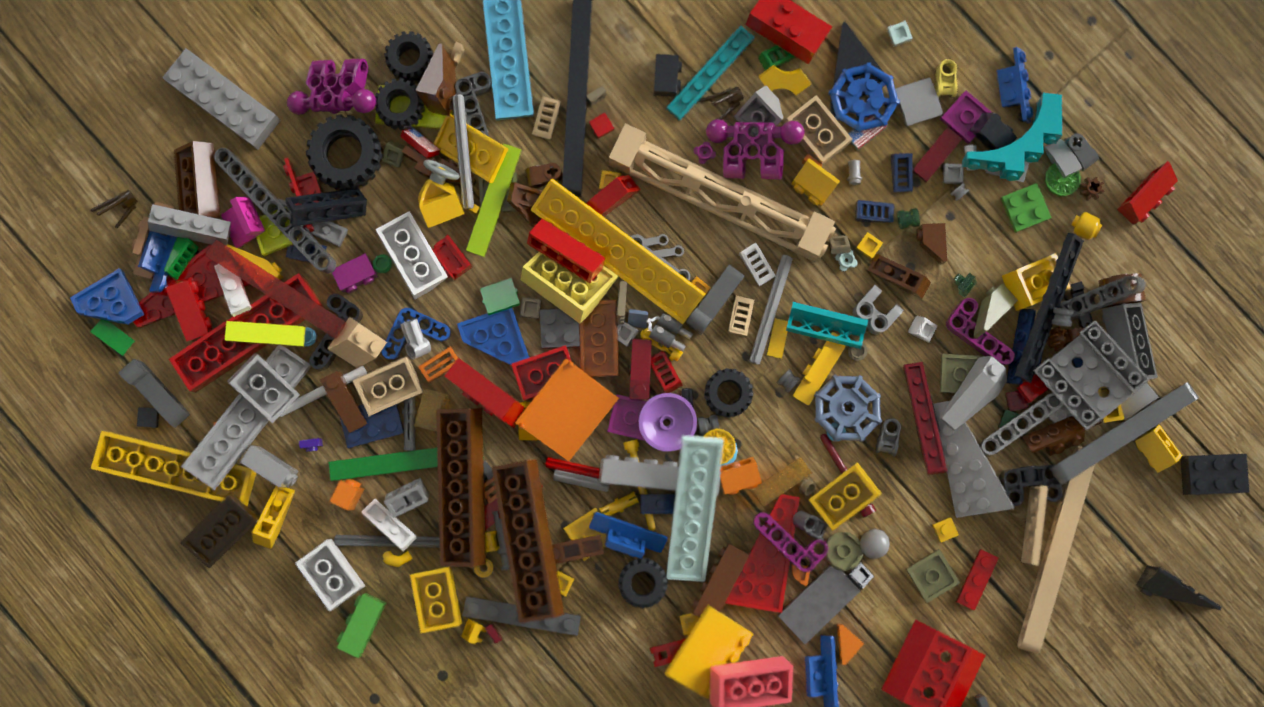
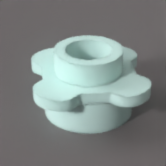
M850 250V253L837 254L835 257L842 271H846L849 267L857 266L858 262L855 260L852 250Z

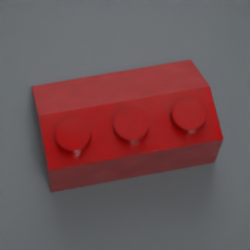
M1167 161L1154 169L1117 208L1133 225L1138 222L1143 223L1150 216L1148 212L1152 208L1155 210L1163 202L1161 198L1164 195L1168 196L1174 191V185L1178 180L1171 164Z

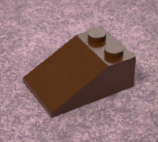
M439 43L416 92L429 112L449 116L453 109L452 97L456 95V67L444 46Z

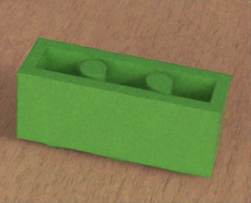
M367 593L358 596L354 603L356 609L353 614L350 613L345 624L348 626L345 632L342 631L337 639L339 643L337 648L357 658L361 657L387 603Z

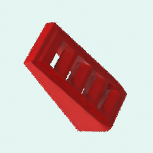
M665 351L651 356V368L665 393H671L683 386ZM664 358V362L656 366L654 365L655 362ZM668 365V368L658 372L659 369ZM672 372V375H670V376H668V377H666V378H664V379L662 380L661 377H663V376L667 375L668 373ZM675 379V381H673L672 383L665 385L666 383Z

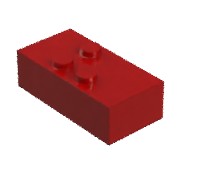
M759 0L750 12L745 24L808 65L833 27L791 0Z
M457 358L444 375L464 391L462 393L463 396L477 406L479 403L484 406L482 410L490 416L495 414L513 428L517 425L515 423L516 420L526 409L460 358Z

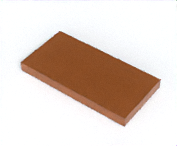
M601 300L594 310L579 323L580 369L592 378L619 376L617 300Z

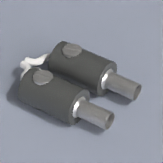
M665 313L661 317L649 318L647 320L649 324L648 329L651 331L649 338L667 348L673 346L683 352L686 346L676 341L675 337L677 334H681L690 339L693 333L682 328V324ZM656 319H658L657 324H656L655 327L652 329V328H651V326H652V323H651V322H653V321H655Z

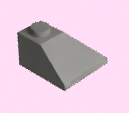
M767 86L756 91L734 116L739 122L775 123V127L783 119L779 99ZM757 127L751 130L753 137L758 135L759 130Z

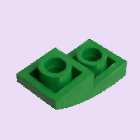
M100 319L90 331L122 356L135 342V340L107 320Z

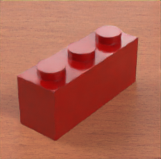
M189 277L168 284L165 288L186 341L209 333L213 326L210 318L205 315L204 310H206L204 301L198 297L197 292H199L196 281H192V278Z

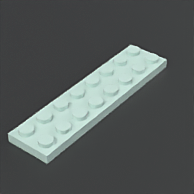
M683 436L666 571L667 579L705 581L723 439Z

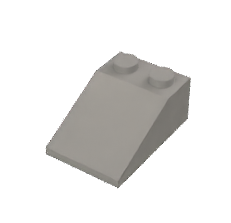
M255 353L227 381L272 423L300 396L296 390Z

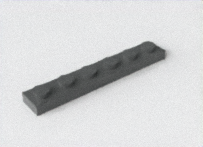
M466 596L463 616L577 636L581 615L564 613V615L556 618L519 623L516 604Z

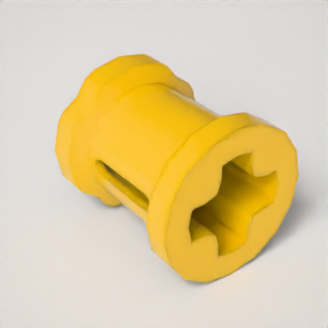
M497 531L485 533L486 552L496 551L500 548L497 545Z

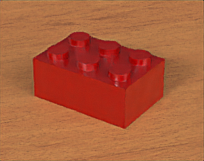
M566 345L511 364L524 402L536 397L565 359L572 362Z

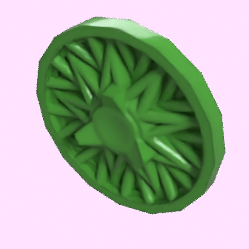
M1055 163L1045 173L1047 188L1057 196L1071 195L1078 189L1081 182L1079 171L1063 178Z

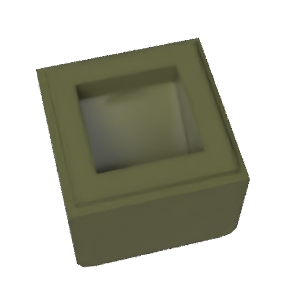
M389 141L385 146L382 161L399 168L404 158L402 151L405 146Z

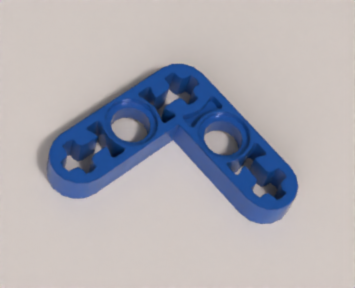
M403 308L386 339L387 343L382 349V354L388 360H395L399 357L406 339L405 336L402 339H396L394 332L397 329H402L400 324L405 322L403 314H408V312H411L410 316L415 319L417 315L420 316L417 319L419 324L424 319L430 322L429 328L426 330L421 329L423 334L438 341L448 340L451 336V330L447 325L411 308ZM434 323L437 324L435 328L439 330L445 328V332L447 333L446 336L442 335L440 338L439 333H437L436 331H433V334H430L434 327ZM392 339L395 342L400 343L399 346L396 344L394 346L393 350L396 351V353L388 356L389 353L386 350L387 348L391 349L394 344L390 342V340Z

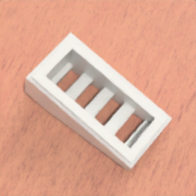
M757 243L739 253L759 286L775 277ZM755 251L756 254L748 259L747 255ZM759 257V262L754 265L750 263ZM763 264L764 268L756 272L755 268ZM767 271L769 273L761 279L759 278V275Z

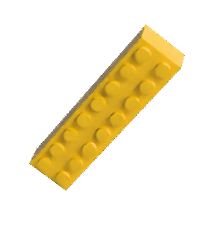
M101 431L91 469L217 501H222L231 492L246 506H248L256 477L255 471L247 466L235 463L217 488L213 490L181 467L192 452L108 431Z

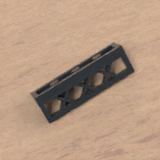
M359 188L285 198V203L291 211L290 223L293 227L366 216L367 199Z

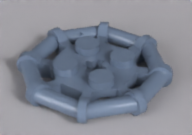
M835 374L814 394L816 418L814 420L836 442L838 440L863 442L865 437L877 425L882 423L880 413L881 395L862 379L863 376H837ZM842 384H854V387L846 389L842 387ZM835 386L837 392L830 397L827 393ZM859 387H861L869 395L868 398H866L858 390ZM823 401L828 402L829 413L823 414ZM870 402L873 405V414L867 411V406ZM844 404H851L852 412H846ZM828 418H831L838 425L837 430L827 421ZM866 418L870 422L861 429L859 424ZM851 427L855 430V433H842L843 428Z

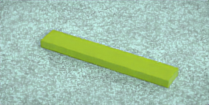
M504 143L503 146L508 148L507 154L493 183L488 185L466 252L484 258L522 151L519 148Z

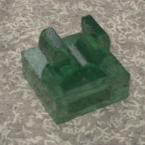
M958 273L954 278L959 294L965 298L977 284L976 277L971 273L966 277Z

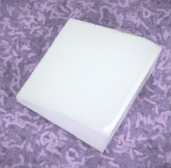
M916 316L908 332L929 343L937 325L925 317Z

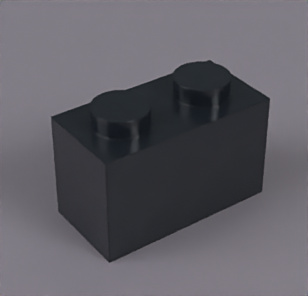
M656 54L654 96L676 97L677 91H681V80H677L678 73L682 72V61H678L679 55Z
M994 112L982 113L970 129L989 150H996L1010 145L1018 138L1013 133V129L1001 121V117Z

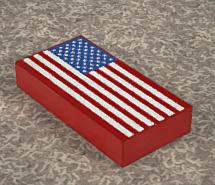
M415 128L401 132L400 137L424 157L429 158L439 155L441 149Z

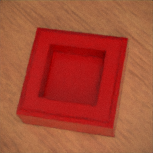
M605 112L589 121L598 139L615 130Z

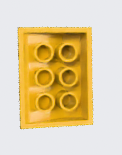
M707 606L665 674L710 700L711 666L736 663L744 648L749 644L753 633L712 607Z

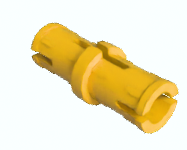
M633 491L620 499H614V502L599 509L601 513L609 510L604 514L612 516L619 511L620 513L624 512V509L639 503Z

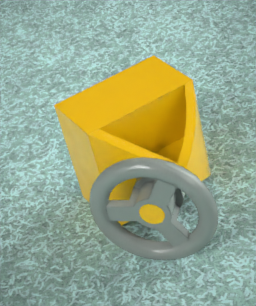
M425 160L423 165L433 173H431L430 178L421 188L418 202L427 227L430 228L464 214L454 185L445 182L446 178L458 180L459 174L439 162Z

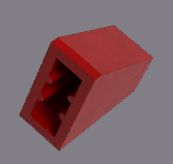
M630 175L616 177L586 204L604 217L637 194L641 189Z

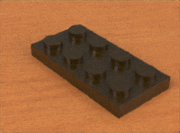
M230 492L180 544L209 569L260 518Z

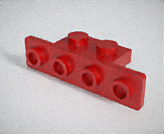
M288 157L284 159L286 165H283L286 175L291 178L292 182H289L292 193H295L296 196L322 193L317 176L313 172L297 177L292 162ZM313 224L303 225L310 232L314 231Z

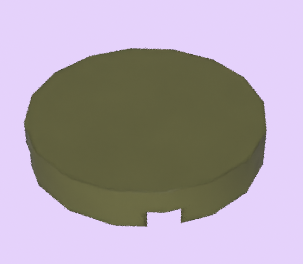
M835 533L826 542L828 545V553L825 556L826 561L836 570H852L863 558L860 541L851 533Z

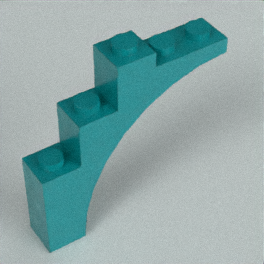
M1043 93L1037 102L1036 116L1032 127L1020 139L996 150L983 152L967 151L962 159V167L971 170L984 169L989 172L1000 171V178L1008 181L1019 180L1024 173V161L1028 163L1038 162L1043 155V143L1048 145L1056 144L1061 138L1062 95Z

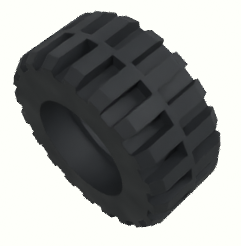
M340 114L336 115V119H333L331 116L326 118L327 122L317 124V131L312 130L310 133L312 139L307 140L306 146L309 150H306V157L309 159L308 164L324 184L329 185L333 189L346 190L351 188L353 190L358 189L359 185L364 187L368 184L366 182L368 179L371 178L373 180L375 178V171H379L381 167L379 162L382 161L383 154L381 153L382 146L377 135L368 124L360 118L355 119L352 115L344 117ZM344 137H352L358 140L362 147V152L359 160L353 166L346 169H336L329 163L328 152L335 141Z

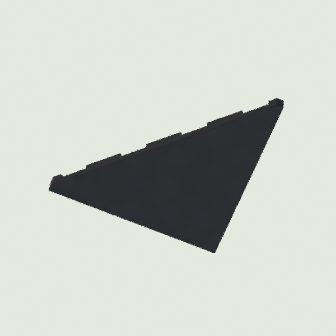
M845 21L841 26L833 86L841 75V70L844 68L850 69L871 63L872 66L884 72ZM864 73L853 75L852 78L854 80L864 78ZM870 74L869 79H874L878 84L883 81ZM845 81L840 91L846 92L850 84ZM863 93L862 96L859 97V99L863 98L866 95ZM839 98L843 110L846 108L844 98ZM831 99L829 111L835 117L836 114Z

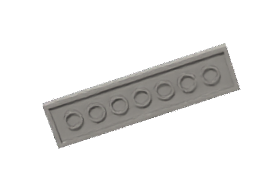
M278 345L265 361L293 389L311 368L309 363L282 345ZM239 394L181 467L215 490L269 420Z

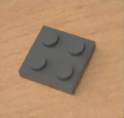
M561 309L540 310L542 349L559 348L565 345L567 347H580L579 323Z

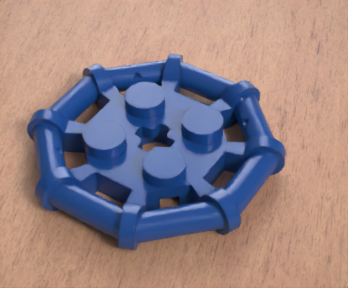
M871 63L841 70V75L832 90H829L836 120H841L860 133L864 130L888 125L889 118L897 105L900 104L893 83V76L882 72L872 66ZM864 73V78L854 80L852 78L853 75ZM870 74L883 81L878 84L874 79H869ZM845 81H847L850 85L846 92L840 91ZM887 86L890 98H884L883 87ZM863 93L869 97L866 103L859 99ZM839 98H844L846 108L843 110ZM882 104H885L888 107L884 114L881 115L878 111ZM848 112L854 113L859 119L856 121L846 114ZM874 116L876 119L864 122V118Z

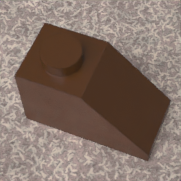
M945 223L922 224L919 226V229L916 231V239L920 241V247L939 264L947 262Z

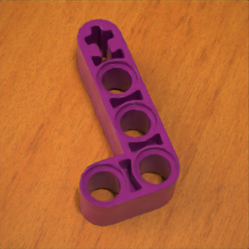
M966 298L958 303L946 321L947 329L985 357L993 356L1003 366L1010 364L1014 360V352L987 331L977 339L969 337L968 331L970 329L975 331L976 324L971 319L977 312V302L972 298ZM964 303H968L971 306V312L964 310ZM953 318H957L960 321L959 328L953 325ZM985 341H989L991 343V350L985 349ZM1002 353H1005V354H1006V355H1005V358H1006L1005 360H1002V359H1001V358H1002V355H1001Z
M758 513L753 518L755 528L795 567L803 572L811 571L828 553V545L822 540H813L804 549L767 513ZM759 517H766L765 522L769 526H771L772 523L774 524V526L771 527L767 533L765 532L768 529L767 527H765L764 525H758L760 523V521L758 520ZM774 530H779L782 534L778 541L772 539L771 535ZM790 543L794 544L796 548L793 554L786 552V546ZM817 543L823 546V551L820 554H816L813 549ZM804 557H807L810 561L807 568L800 566V560Z

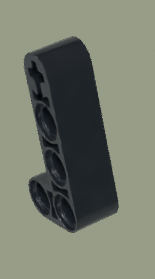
M332 294L327 299L328 308L339 316L321 340L309 361L313 368L320 371L328 369L337 356L327 349V344L334 340L338 334L339 326L346 323L349 318V312L352 309H356L357 315L353 319L360 323L363 317V312L359 307L339 294ZM336 299L341 300V305L338 308L333 307V302ZM324 351L325 353H328V354H330V355H329V356H326L325 354H323V353H321V352ZM318 358L322 359V365L318 364Z

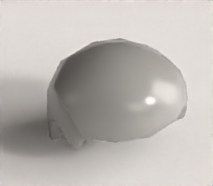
M871 529L862 535L860 549L870 559L883 557L889 550V536L883 530Z

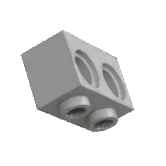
M419 478L387 493L384 502L394 518L428 502L429 492L422 479Z

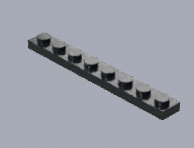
M1067 233L1066 239L1063 242V247L1057 258L1047 290L1043 295L1040 309L1036 314L1034 325L1030 330L1028 341L1017 365L1015 376L1024 382H1032L1035 374L1034 370L1038 366L1053 326L1052 319L1055 316L1053 309L1060 307L1084 240L1075 233Z

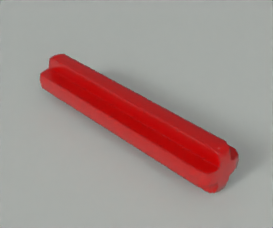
M550 457L546 459L545 466L547 468L599 479L600 468Z

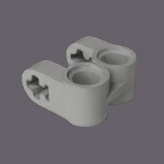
M876 285L854 307L853 316L868 320L867 329L870 333L878 335L886 331L904 310L896 304L886 315L880 313L872 303L882 292ZM860 307H865L868 310L867 316L860 313ZM875 320L881 321V329L874 325Z

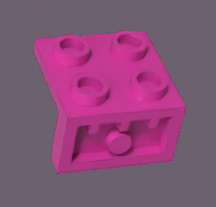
M249 197L233 198L230 200L233 207L221 214L223 220L231 222L230 237L236 248H240L265 232Z

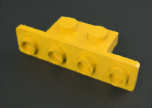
M835 332L831 333L832 336H839ZM826 341L822 349L818 348L812 357L815 359L812 365L808 364L802 374L805 376L795 390L793 397L807 406L810 405L815 392H818L846 345Z

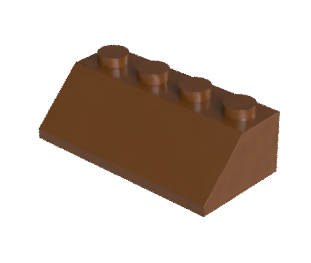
M192 141L174 150L179 210L217 219L220 218V206L218 203L219 189L216 180L217 169L215 168L213 143Z

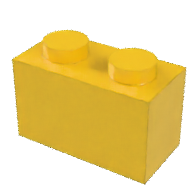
M1159 424L1135 440L1138 450L1144 453L1149 465L1155 468L1157 473L1176 464L1182 457V454Z

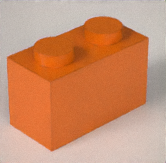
M754 457L720 466V483L724 494L733 495L738 493L739 490L745 488L754 489L759 484H762Z
M353 479L340 480L329 502L346 510H354L364 488L360 487L361 483Z

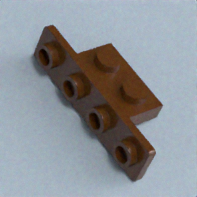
M1072 415L1023 436V441L1032 453L1046 447V452L1051 456L1060 454L1065 449L1078 446L1084 442L1086 429ZM1102 420L1099 421L1097 424H1095V425L1092 426V427H1095V426L1101 424V423H1102Z

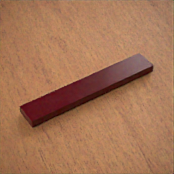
M923 362L904 364L903 370L927 475L947 473L948 470Z

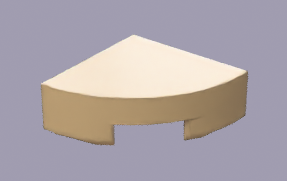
M458 42L455 43L451 53V60L455 66L458 65L464 53L463 45Z

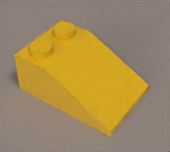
M1056 253L1002 275L1006 288L1018 300L1014 304L1016 311L1043 300V295L1047 290L1050 277L1056 266L1058 258ZM1069 283L1067 285L1066 290L1071 288Z

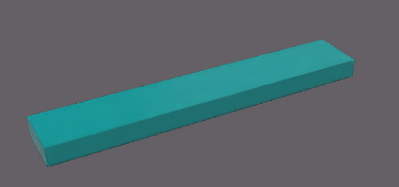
M740 25L671 101L666 110L681 121L751 44L755 37Z

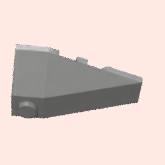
M993 356L979 357L940 419L952 430L960 427L999 395L1007 382L1005 367Z

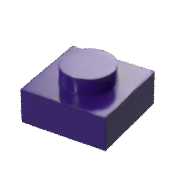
M315 438L301 440L299 445L300 449L312 452L318 451L317 447H322L323 442L322 439Z

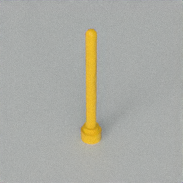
M638 439L624 442V449L630 454V458H638L637 451H639L638 447H640ZM638 486L639 494H647L646 487ZM645 514L648 529L654 531L656 526L653 514Z

